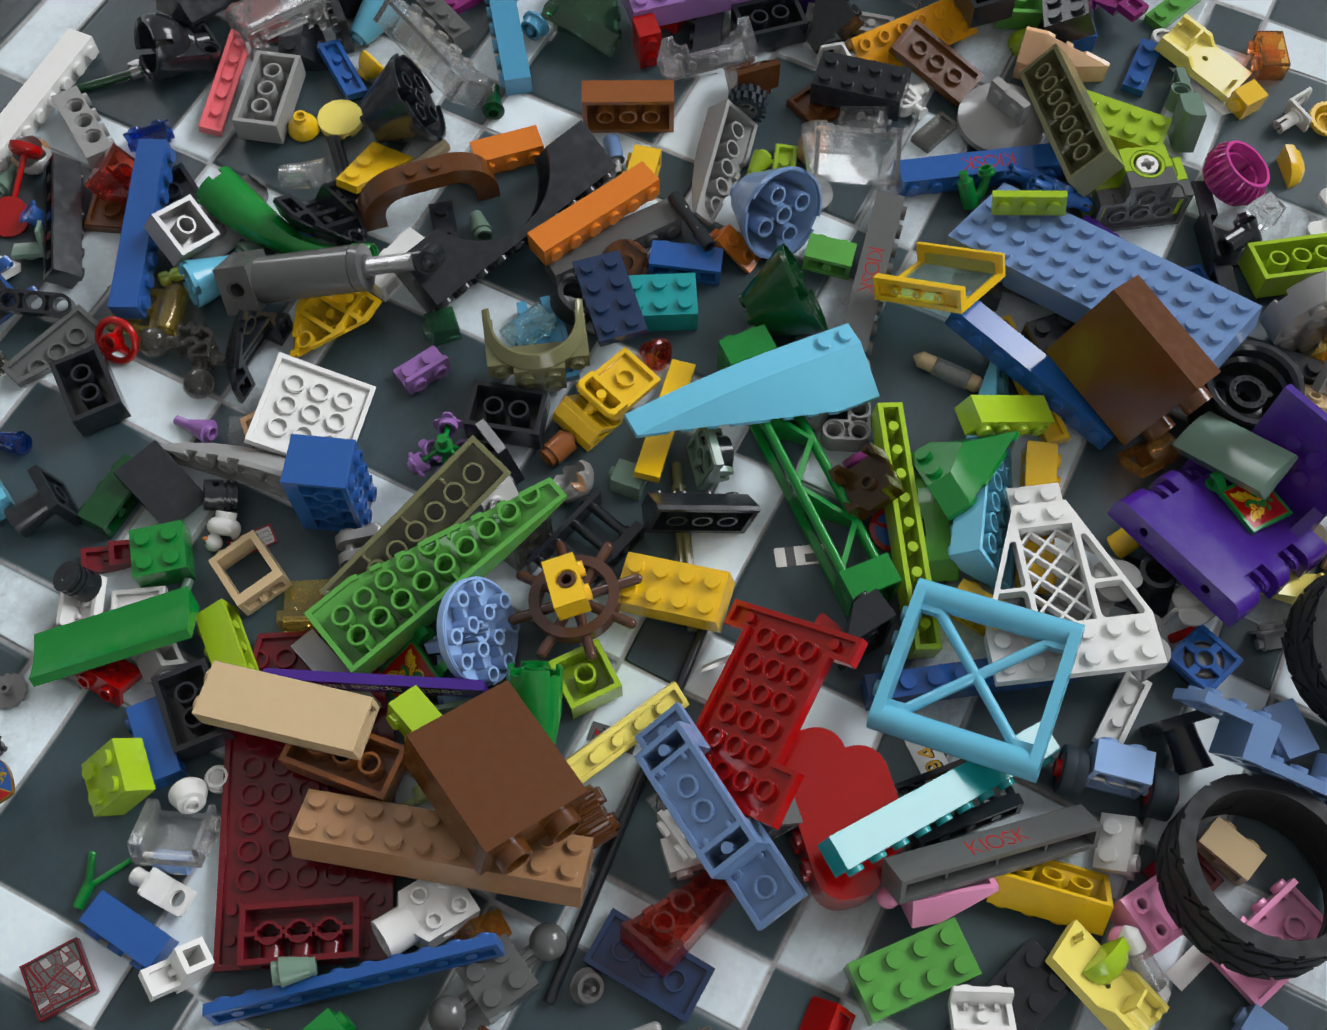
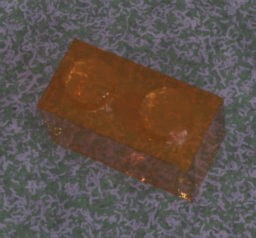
M1256 31L1247 46V52L1250 54L1252 61L1251 70L1254 71L1255 79L1283 80L1291 66L1283 31Z

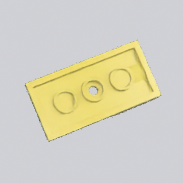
M1187 14L1182 17L1169 34H1165L1155 47L1157 52L1174 65L1185 67L1187 75L1224 103L1228 100L1233 90L1240 87L1252 74L1248 69L1217 47L1213 34Z
M1077 919L1070 922L1045 962L1108 1030H1149L1170 1007L1138 972L1126 968L1119 977L1108 985H1098L1090 981L1082 972L1101 945Z

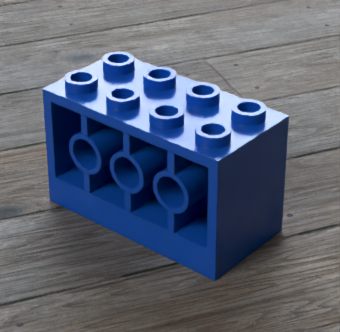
M291 434L280 483L303 528L340 532L345 528L357 529L372 522V510L370 508L371 503L376 501L377 487L373 485L372 475H369L368 464L364 462L363 451L359 449L356 440Z

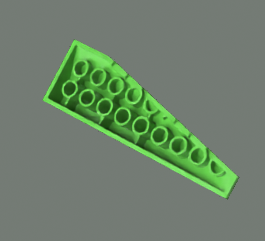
M549 477L519 492L518 496L508 501L503 500L497 503L496 507L484 513L479 512L471 516L470 520L460 525L457 523L418 542L417 546L407 551L402 550L394 554L395 557L381 564L378 562L370 566L369 570L359 575L354 574L348 577L304 614L351 673L371 674L413 638L415 631L420 626L426 628L437 619L443 596L455 582L468 577H485L539 527L568 496Z

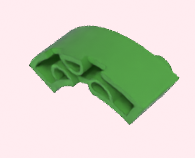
M920 474L914 475L931 579L933 582L958 580L959 567L954 561H951L948 555V546L951 545V522Z

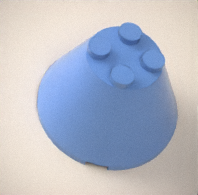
M789 166L752 172L744 176L730 189L731 207L746 245L751 252L760 258L768 259L778 245L783 243L794 254L808 241L810 234L814 232L812 226L816 216L820 217L822 193L819 183L810 172L800 167Z

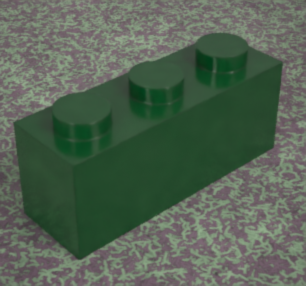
M125 453L112 465L111 471L103 481L98 483L95 492L88 501L82 504L77 514L85 526L110 539L113 538L139 503L113 475L115 470L132 458Z

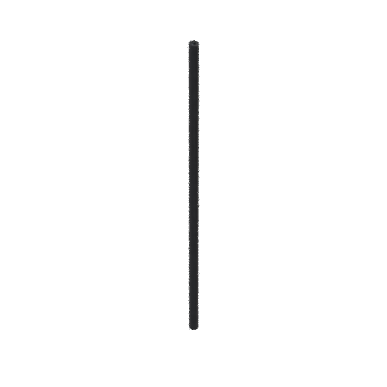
M698 628L678 674L676 683L682 693L708 630ZM641 767L638 770L618 818L622 827L617 829L618 836L608 842L567 941L566 949L561 955L543 1001L554 1005L646 783L647 776Z

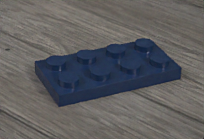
M619 250L572 262V267L600 347L648 334V328Z
M614 908L611 910L583 959L585 964L685 1024L715 971V968Z

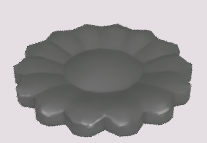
M6 673L4 676H0L1 710L6 708L11 710L14 706H19L21 701L25 700V695L28 693V683L24 681L23 676H18L17 673Z

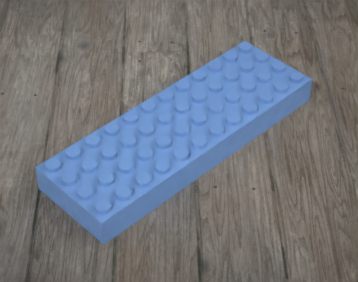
M1004 182L997 190L1020 189ZM992 194L947 235L948 246L1005 253L1006 276L999 282H1002L1004 287L1074 323H1077L1112 290L1139 275L1218 369L1255 329L1262 309V305L1068 212H1065V216L991 215ZM983 275V276H985V277H987V278H989V279H991V278L993 277V276Z

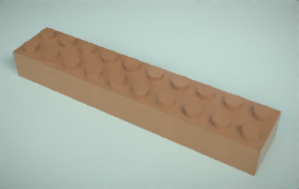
M314 789L308 790L288 836L292 856L295 858L581 908L593 861L594 838L571 834L564 840L553 843L547 834L529 845L533 850V855L516 870L503 874L498 866H495L479 876L435 810Z

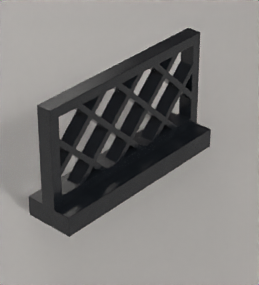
M959 759L894 784L898 797L901 798L898 791L906 788L914 791L925 785L927 780L936 779L967 761ZM1012 786L1004 789L1006 795L999 798L991 796L986 799L989 800L988 802L984 803L983 801L980 805L972 807L960 815L955 810L951 820L939 827L935 822L929 825L931 831L918 839L915 838L914 834L911 835L913 838L912 843L915 849L955 839L1019 814L1024 801L1020 794H1016Z

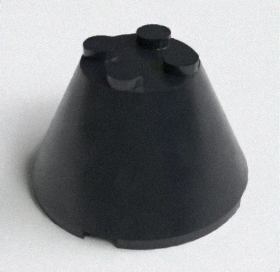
M396 53L389 59L367 94L359 103L363 114L360 116L362 125L366 129L370 128L379 144L384 142H438L444 139L446 135L445 119L440 105L436 106L430 95L434 93L432 87L421 70L409 57L404 54L398 56L399 54Z

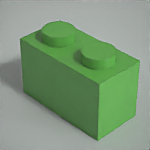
M811 233L804 254L802 270L848 280L857 243L827 237L823 234Z

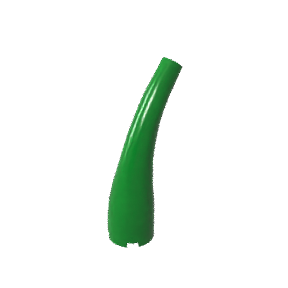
M229 166L219 168L218 170L221 174L214 179L208 176L197 190L196 195L200 198L196 201L212 216L236 233L264 248L283 254L336 247L312 239L293 228ZM363 243L369 248L372 257L378 256V249L374 243Z
M526 660L521 661V667L514 668V664L509 663L507 665V680L556 746L562 715L564 666L556 664V669L549 668V661Z

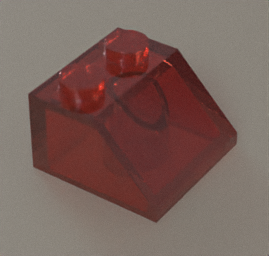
M113 143L99 157L84 186L103 200L127 202L135 158Z

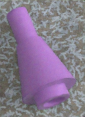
M179 415L175 416L173 420L174 425L185 428L203 443L212 442L218 435V426L214 420L187 419Z

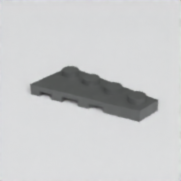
M78 304L4 364L1 369L17 385L23 387L52 372L48 363L96 344L95 329L99 322ZM104 328L103 335L110 333L106 328Z

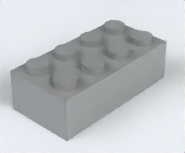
M256 50L232 118V123L239 139L278 144L284 143L288 131V122L293 116L306 76L300 55Z

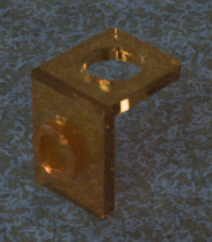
M496 909L469 920L455 934L454 938L465 940L466 934H469L471 938H475L477 934L483 932L496 933L498 937L506 933L509 937L512 931L501 911Z

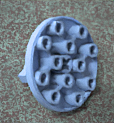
M468 577L455 582L447 590L440 603L437 615V635L424 644L427 653H440L447 667L457 679L484 680L487 686L499 683L507 675V665L509 663L515 665L518 649L520 623L511 625L508 622V617L515 614L510 596L503 592L493 581L484 577Z

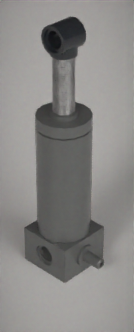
M432 242L426 244L423 248L414 249L412 252L372 257L369 248L363 243L268 256L265 255L264 249H255L231 253L212 271L228 316H235L238 314L239 309L262 311L269 303L370 291L375 284V275L413 270L425 275H432L445 262L446 252L441 245ZM426 255L431 256L435 262L429 261Z

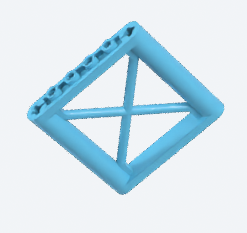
M920 578L916 584L909 606H904L900 616L902 625L899 631H894L891 640L892 652L890 655L886 654L883 660L882 671L884 673L882 679H877L872 692L875 698L868 714L866 727L1036 783L1081 645L1085 625ZM926 614L936 617L968 674L906 703L893 700L894 691L922 615ZM948 615L1027 637L1038 642L978 669ZM1048 650L1062 654V658L1034 744L1017 739L984 679ZM974 684L1006 742L912 712Z

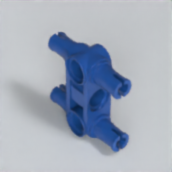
M1010 163L1007 168L1013 171V173L1007 170L1004 172L1005 178L1020 182L1024 190L1067 191L1066 209L1073 207L1087 213L1091 208L1084 204L1093 205L1092 198L1083 197L1077 193L1072 185L1052 176L1051 173L1033 166L1032 168L1024 169Z

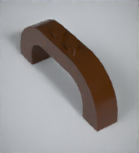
M450 152L396 166L379 173L366 183L358 196V210L366 231L370 232L388 227L386 211L395 201L456 183L469 184L473 186L478 202L501 196L491 165L486 159L477 154Z

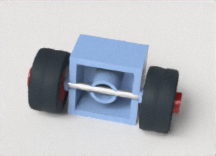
M1112 737L1098 738L1089 749L1064 744L1052 768V775H1054L1053 791L1057 794L1079 798L1084 788L1088 787L1134 800L1140 796L1141 815L1163 822L1171 818L1178 803L1179 775L1175 771L1155 767L1156 752L1149 751L1147 747L1139 744H1131L1129 746L1119 743L1117 739Z

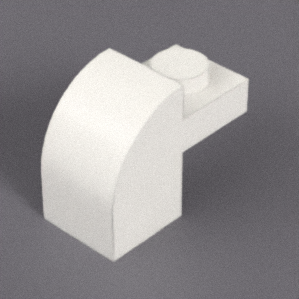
M200 937L174 948L168 959L140 970L138 977L151 1002L174 991L178 994L193 986L210 972L215 962L203 937Z

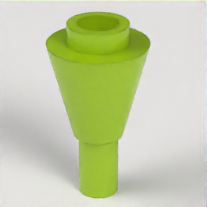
M764 149L754 150L746 175L752 172L765 171L773 164L771 154Z

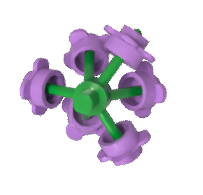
M443 412L442 417L433 421V426L437 428L439 433L437 438L429 441L421 439L418 442L421 452L418 451L415 454L412 452L408 453L407 465L413 474H419L422 478L426 477L424 473L430 469V461L442 462L443 465L447 458L452 456L466 442V439L461 438L454 445L450 437L457 434L458 429L463 428V421L457 420L451 412Z

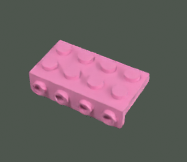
M1282 878L1269 889L1273 893L1267 899L1261 897L1250 907L1253 913L1247 918L1243 915L1239 919L1263 934L1283 940L1304 941L1317 938L1322 927L1323 914L1295 887L1299 883L1295 878L1288 881ZM1207 957L1250 1005L1258 1004L1262 1007L1289 980H1275L1271 977L1270 980L1250 978L1226 969L1224 964L1219 965Z

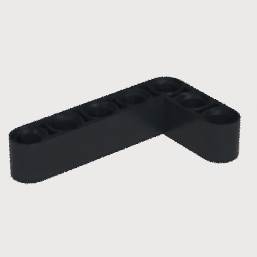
M0 288V313L62 318L76 306L71 298L62 293ZM9 296H15V304L11 307H6V299ZM36 298H41V307L32 309V301ZM62 300H66L68 308L65 311L59 312L57 304Z

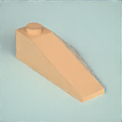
M1026 27L1012 78L1022 80L1019 73L1056 43L1070 57L1082 82H1103L1109 68V62L1088 51L1081 52L1073 48V43L1069 41L1064 43L1056 39V35L1050 31Z

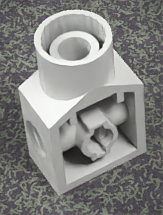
M418 879L398 891L397 906L371 921V927L378 943L389 957L393 954H401L413 945L419 948L438 946L478 921L480 908L467 888Z

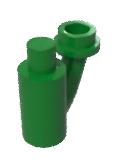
M991 164L978 168V177L981 178V182L977 190L975 189L973 178L969 177L967 170H962L958 173L960 180L957 181V186L964 210L978 207L979 201L986 194L991 176L996 173L995 168Z

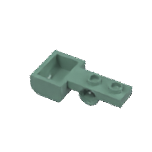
M1176 67L1165 103V108L1173 113L1167 135L1170 145L1174 150L1193 153L1207 113L1200 93L1192 91L1191 79L1188 77L1185 67Z

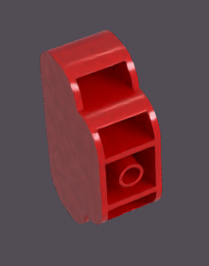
M811 727L800 730L783 764L804 775L795 795L803 823L791 829L790 845L794 855L799 854L801 865L798 866L802 882L808 883L812 896L821 906L833 911L855 908L866 903L881 884L883 858L874 864H871L870 860L863 862L864 869L851 877L844 873L835 878L817 845L829 836L899 799L888 766L884 758L876 750L864 745L845 747L842 740L834 732L825 728ZM892 847L886 849V857L899 854L902 848L895 852Z

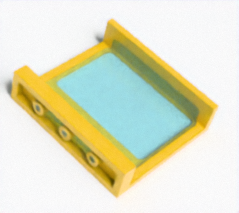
M917 242V262L902 274L894 276L877 273L873 276L875 300L963 314L1006 276L1005 253Z

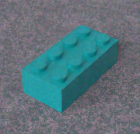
M695 273L628 275L648 332L698 330Z

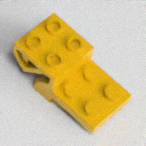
M624 347L595 372L591 370L575 385L580 394L565 396L555 409L552 419L564 431L572 433L577 443L589 452L623 423L625 413L658 386L661 378L630 350Z

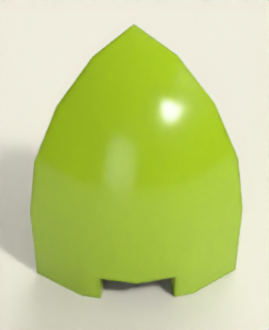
M1125 937L1112 940L1100 947L1082 972L1090 981L1098 985H1108L1123 973L1129 964L1128 952L1130 951V946Z

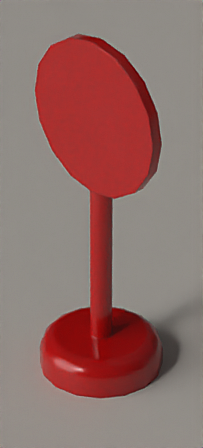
M14 139L9 141L8 149L15 155L20 156V162L12 196L0 198V236L5 238L21 235L29 226V223L26 221L23 223L19 222V215L27 205L18 198L26 160L40 159L44 152L37 145Z

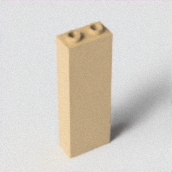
M214 661L211 669L204 676V685L200 694L193 702L192 714L201 723L360 761L380 707L375 699L370 696Z

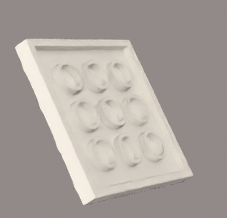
M279 352L245 436L244 443L286 457L291 434L354 439L357 442L376 387Z

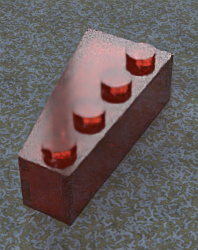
M705 869L690 879L688 884L678 890L674 889L667 894L666 898L654 906L651 904L642 910V913L637 917L623 922L620 928V941L663 977H666L737 897L726 880L711 879Z

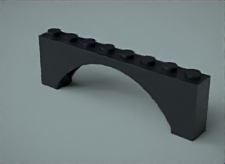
M815 0L812 23L808 34L804 38L816 54H818L821 45L845 42L865 24L860 17L863 13L855 3L851 5L850 0Z

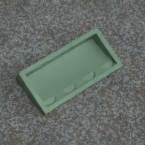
M1211 411L1204 413L1196 419L1172 444L1178 454L1211 472L1219 471L1226 480L1263 500H1266L1299 458L1298 455Z

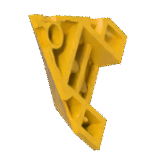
M367 291L300 299L296 303L292 332L294 347L293 350H290L289 356L299 358L368 322L383 301Z

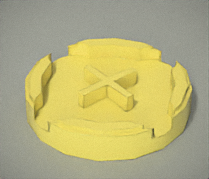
M339 99L331 101L319 110L317 116L319 128L327 137L339 135L341 140L346 139L345 137L350 135L353 137L363 126L360 120L362 111L356 103L350 100Z

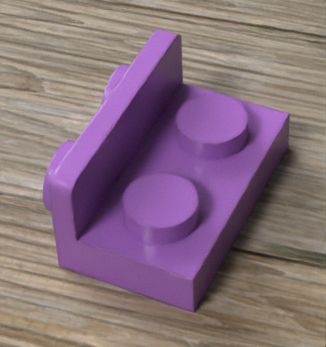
M433 345L392 371L396 379L411 396L416 392L424 390L428 384L436 379L446 376L451 371L449 358L446 355L442 356Z

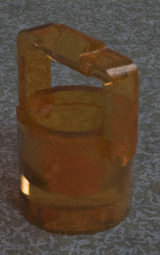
M1166 432L1151 444L1144 440L1119 452L1117 460L1118 464L1129 472L1134 473L1138 477H1146L1177 462L1181 455L1178 454L1172 445L1176 439L1169 432ZM1135 455L1140 467L1128 458Z

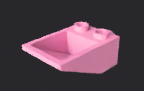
M1156 875L1113 903L1114 908L1109 919L1115 927L1109 931L1108 940L1110 942L1118 939L1124 925L1137 927L1147 945L1142 953L1136 955L1140 962L1156 954L1183 934L1182 929H1178L1165 908L1158 889Z
M990 878L901 904V907L911 928L939 924L999 891V885L994 878ZM884 886L879 888L876 896L879 905L885 909L895 908L898 903Z

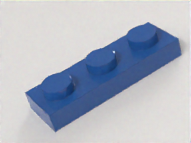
M1145 38L1141 39L1121 86V91L1142 97L1160 54L1155 50L1157 42Z
M339 39L317 44V51L345 100L364 97L367 94V88Z

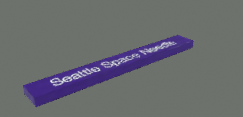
M276 668L263 669V672L348 691L403 694L414 685H417L424 695L475 698L489 690L484 680Z

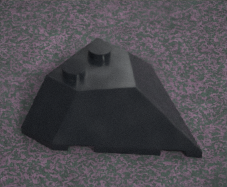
M336 180L322 184L316 198L301 203L291 193L273 199L279 214L299 232L343 246L352 243H368L365 225L359 210H356L354 206V195L350 191L337 187Z
M239 309L231 327L224 359L231 388L238 402L243 404L256 385L247 365L266 339L283 346L293 331V322L289 314L285 312Z

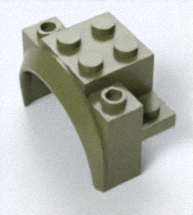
M575 299V325L571 334L563 343L559 341L515 346L512 349L504 345L495 335L489 308L481 310L489 377L506 378L514 374L516 386L557 392L562 388H567L565 368L579 370L585 366H590L582 299Z

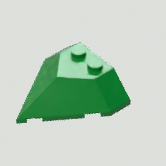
M1019 431L945 442H929L911 454L912 463L949 521L974 506L978 500L976 497L982 486H987L1006 457L1007 453L1005 450L1011 441L1015 442L1019 437Z

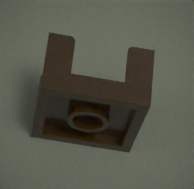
M871 442L860 448V451L868 456L849 470L838 464L828 471L832 481L842 486L849 498L850 503H843L847 513L862 521L906 493L886 452Z

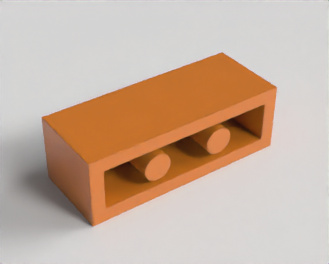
M536 125L469 142L471 153L486 159L491 165L494 174L535 164L534 160L544 150V145Z

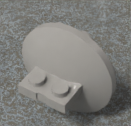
M999 76L994 78L991 83L978 86L968 92L958 108L957 126L962 138L977 151L1041 144L1046 135L1026 89L1006 83Z

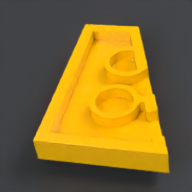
M372 142L336 178V186L358 194L373 177L390 168L407 164L413 160V157Z

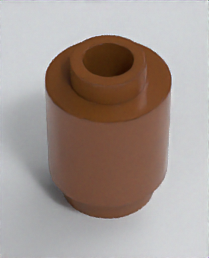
M559 430L542 445L539 455L550 467H553L555 464L559 465L577 449L575 444L577 440L569 431Z

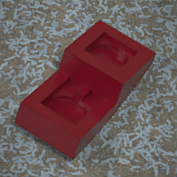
M129 540L108 541V546L80 548L81 566L98 574L132 567Z

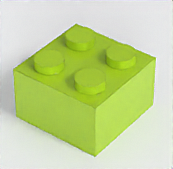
M599 639L593 640L597 657L593 661L586 658L583 646L549 661V668L556 669V664L564 666L563 700L573 719L623 696L622 684Z
M111 738L81 764L82 776L85 779L88 791V801L92 807L94 817L125 815L156 790L142 738Z

